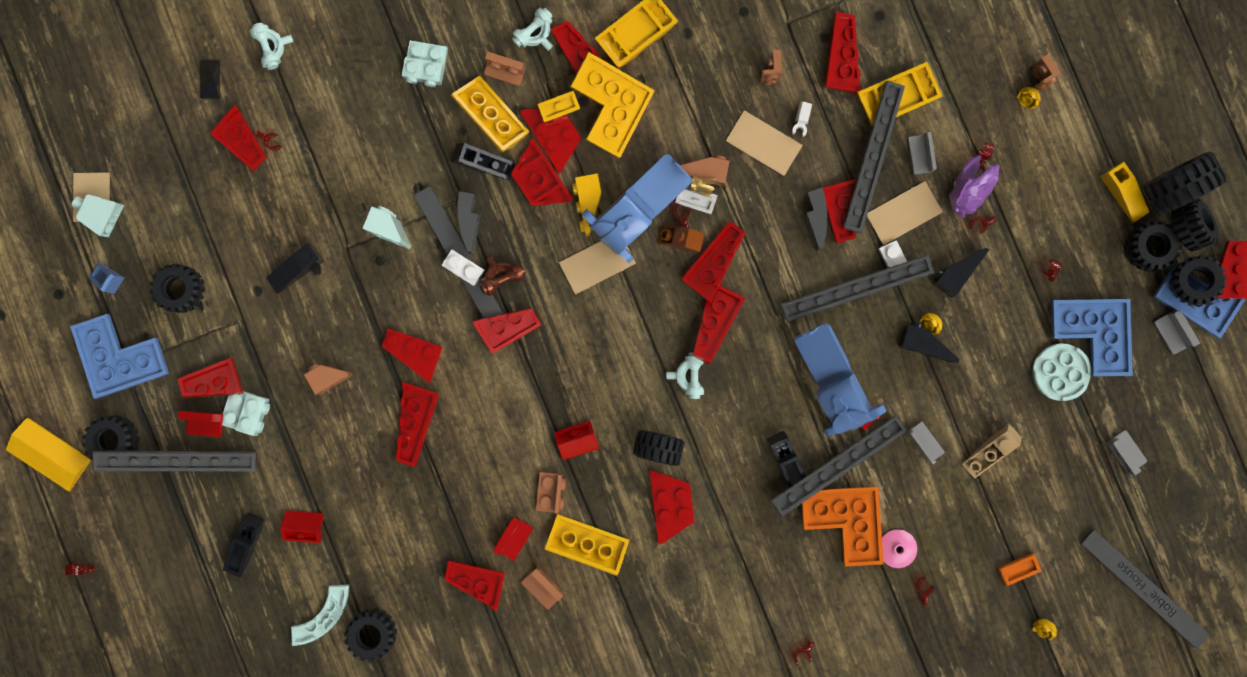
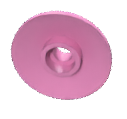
M895 529L883 535L884 563L893 568H903L913 562L917 554V544L911 534L904 530ZM898 546L902 547L901 553L896 552Z

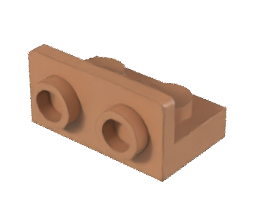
M781 50L772 51V55L768 57L767 70H762L760 83H765L768 86L775 85L776 82L780 81L782 74Z
M487 51L485 57L487 62L484 71L485 76L520 86L526 70L524 63Z
M1049 54L1031 66L1033 69L1032 74L1036 79L1040 80V83L1033 88H1040L1043 91L1056 82L1057 79L1055 77L1061 74Z
M540 472L536 511L559 514L560 509L563 510L564 498H561V490H565L566 479H563V474Z

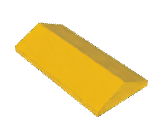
M478 76L451 95L501 152L513 148L530 132L481 76Z
M26 418L11 434L6 447V451L69 492L91 461L88 456L30 418Z
M557 514L544 550L618 576L630 540Z

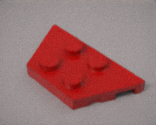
M539 108L521 110L522 117L559 174L562 173L566 163L570 160L574 150L582 140L567 114L544 122Z
M532 139L526 151L519 159V163L511 173L532 207L574 201L535 140Z
M649 470L658 544H663L695 522L690 483L654 470Z

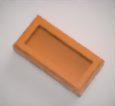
M1034 553L997 567L1005 586L1042 572Z

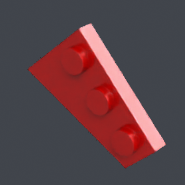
M236 105L210 132L213 137L253 171H256L267 158Z
M857 178L822 188L826 200L827 216L836 244L856 238V232L843 229V224Z
M532 308L472 321L492 354L541 326Z
M232 358L177 379L182 397L184 398L244 394L235 362Z
M449 560L444 580L475 597L481 603L483 602L490 606L491 609L497 612L506 572Z

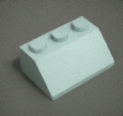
M371 206L363 229L374 236L410 249V242L401 221L396 219L397 215L382 206H378V208Z

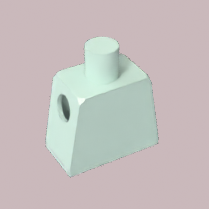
M89 194L86 195L85 199L76 197L72 202V207L79 210L76 219L97 235L103 237L110 236L124 207L121 203Z

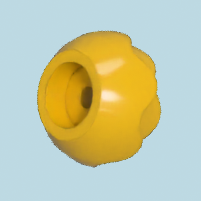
M1033 87L1022 88L1017 96L1020 105L1030 110L1037 108L1041 101L1040 93Z
M934 313L922 315L919 321L923 325L922 328L928 330L933 335L939 334L942 330V320Z
M1039 619L1033 623V632H1037L1039 637L1047 638L1048 640L1056 638L1057 629L1053 622L1047 619Z

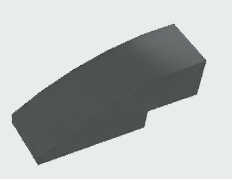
M822 187L805 194L810 212L806 213L804 217L816 251L823 248L827 231V207Z
M459 191V228L467 251L474 254L480 222L479 214L474 213L476 196L472 193Z

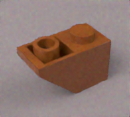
M662 225L658 244L685 251L700 252L704 233L691 228Z

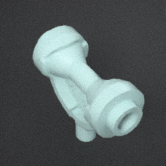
M538 8L534 14L533 22L528 27L521 30L516 29L512 32V41L518 47L523 46L524 48L526 46H538L541 43L549 51L553 45L547 37L550 33L551 18L553 16L546 8ZM538 27H541V31L537 36L530 37L531 33Z
M256 23L250 29L252 38L261 44L263 50L261 64L263 68L268 70L278 68V64L281 63L280 58L284 52L283 45L292 43V36L288 35L280 38L279 33L269 29L263 23ZM267 39L273 41L275 46L273 51H271Z
M689 353V356H685V360L677 368V372H667L666 378L677 379L678 385L685 391V395H689V399H700V395H704V389L698 382V370L704 362L695 358L693 353ZM689 368L691 370L690 383L686 380V372Z

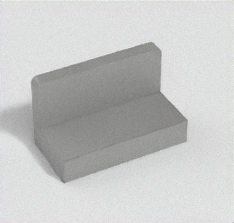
M931 131L926 132L924 135L908 137L907 143L912 175L927 174L935 171L937 166Z
M1181 310L1171 311L1153 322L1172 355L1185 348L1195 347L1200 344Z
M922 421L905 432L927 463H936L935 459L945 453Z
M1126 430L1121 431L1106 442L1127 474L1137 475L1141 472L1139 467L1145 464L1147 459Z

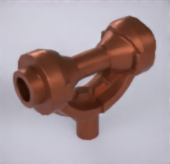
M489 257L486 262L490 267L485 277L481 279L482 284H480V288L484 295L492 296L497 292L499 285L507 281H523L524 275H526L522 265L517 263L512 265L502 262L496 263L493 257ZM498 273H506L498 278H494Z

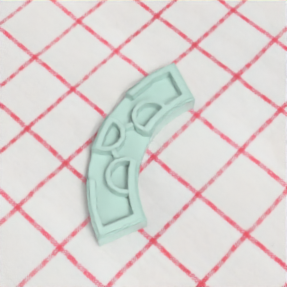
M349 584L330 585L328 597L321 612L306 623L291 626L292 646L307 644L318 639L337 623L347 604Z

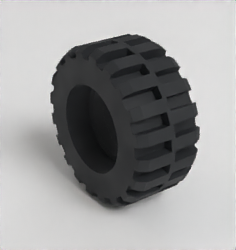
M1206 152L1149 181L1142 186V193L1153 212L1157 215H1163L1218 188L1226 182L1227 176L1215 155L1211 152Z

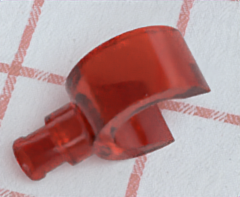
M260 131L257 132L256 137L264 141L265 147L269 150L278 151L282 148L280 145H275L274 147L269 145L271 138L279 136L276 133L265 134Z
M985 142L984 148L980 149L978 154L981 156L979 169H983L986 161L991 158L994 144Z
M679 203L676 204L673 208L674 218L680 221L683 227L690 228L687 219L690 215V209L687 211L686 216L679 217L676 214Z
M980 216L969 222V229L973 228L975 221H980L983 225L980 233L982 234L988 229L989 225L996 222L995 216L986 219Z
M1051 259L1049 261L1051 266L1047 272H1044V275L1048 276V280L1053 282L1061 269L1062 263Z
M84 564L65 565V575L74 574V576L84 575V573L95 572V566H84Z
M922 576L916 580L915 587L921 593L922 604L928 605L929 595L933 593L935 586L931 585L928 590L922 591L920 585L926 579V577Z
M809 640L804 648H797L793 652V660L797 665V655L801 652L806 653L809 663L811 662L810 651L815 644L811 640Z

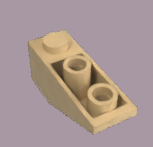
M1008 423L971 454L962 465L976 478L1021 445L1022 437Z

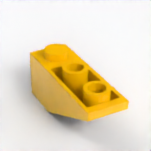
M1125 162L1114 166L1100 176L1132 223L1149 213L1136 178Z
M598 173L576 177V183L572 185L574 195L578 194L579 202H576L577 212L583 213L588 209L596 216L601 199ZM582 216L583 220L579 221L581 232H585L586 236H590L592 230L589 227L590 223Z

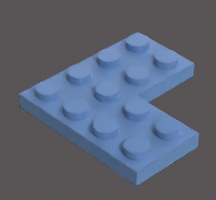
M1177 264L1173 265L1153 297L1174 311L1181 310L1187 320L1215 338L1220 339L1246 299H1216L1202 306H1189L1186 302L1182 303L1179 297L1176 298L1174 296L1176 294L1175 291H1171L1170 288L1172 286L1170 279L1173 276L1171 274L1176 269ZM1188 274V284L1192 289L1199 292L1207 289L1208 282L1206 284L1194 275Z
M1130 299L1051 300L1052 339L1090 338L1091 376H1133Z
M110 314L70 326L94 399L169 375L158 338L121 349Z

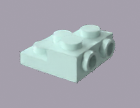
M410 40L407 57L404 60L402 77L406 79V82L417 84L418 81L424 82V85L430 87L442 85L448 48L446 46Z
M243 391L244 394L229 395L223 411L222 425L248 435L258 436L264 428L263 419L264 415H267L269 412L270 404L268 403L270 399Z

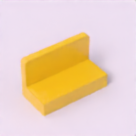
M574 91L537 104L544 122L580 109Z

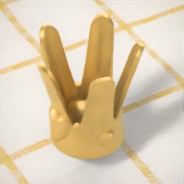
M693 176L690 191L699 192L712 199L710 195H712L714 187L707 184H714L716 179H701Z

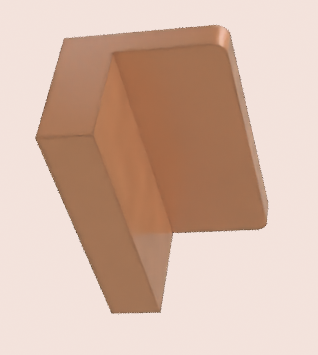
M538 566L522 581L523 586L546 609H550L564 596V592Z

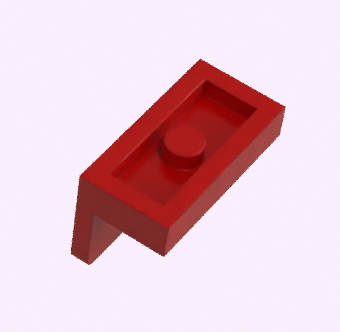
M193 411L178 412V419L187 420L186 434L211 437L222 436L223 414Z
M591 420L554 432L563 460L599 449Z
M287 510L280 527L282 540L321 544L323 538L321 526L324 514Z
M514 516L493 552L497 555L502 554L514 561L531 534L533 527Z

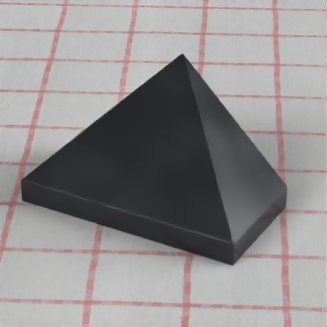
M219 60L200 61L201 99H220Z

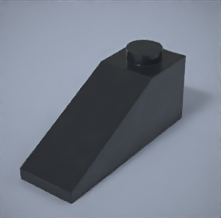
M466 143L456 144L451 162L508 181H510L515 165L513 161Z
M308 243L292 254L266 279L275 292L279 294L322 264L324 259L317 249Z
M981 249L943 270L940 269L934 276L936 280L933 285L949 297H955L989 249Z
M914 322L911 325H905L899 348L947 362L959 363L960 359L931 332L923 329V325Z

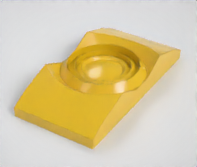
M643 0L595 37V40L619 69L636 58L650 44L665 35L678 23V20L662 0Z
M928 62L857 92L871 126H873L886 81L905 86L896 118L943 97Z

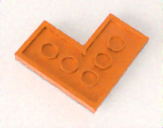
M878 486L822 489L801 503L803 530L841 528L843 564L845 567L883 564Z

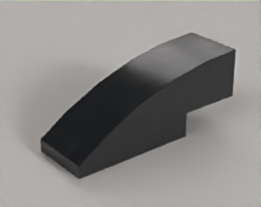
M782 431L767 438V442L788 487L790 488L806 476L786 433Z
M247 513L241 518L237 534L232 539L223 571L239 578L243 575L261 534L265 519L251 513Z

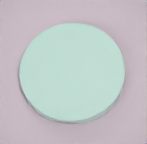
M1064 343L1053 344L1044 348L1035 358L1032 367V376L1037 389L1046 397L1058 401L1072 400L1080 396L1087 389L1092 373L1090 361L1085 353L1079 348Z

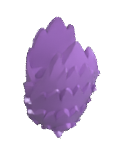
M981 156L972 157L964 165L961 173H959L954 181L953 190L949 194L951 206L960 218H964L965 214L974 213L991 194L998 181L999 164L990 166L976 179Z

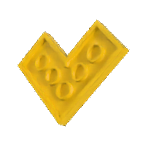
M588 52L570 87L603 106L586 140L613 156L620 158L655 90Z

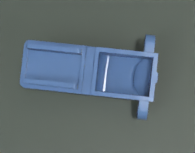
M665 154L598 218L588 209L582 213V216L590 223L589 227L616 255L620 254L627 263H630L634 257L626 247L653 222L652 219L691 184L692 179L669 154Z
M822 324L795 338V343L815 382L820 387L817 391L819 403L832 425L823 429L827 437L860 428L887 411L883 404L871 407L830 325Z

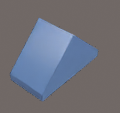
M99 262L89 279L99 290L115 294L124 277Z

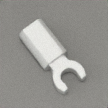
M799 103L795 119L797 124L792 129L793 135L798 128L803 131L802 137L806 135L807 128L805 124H808L812 109L811 103Z

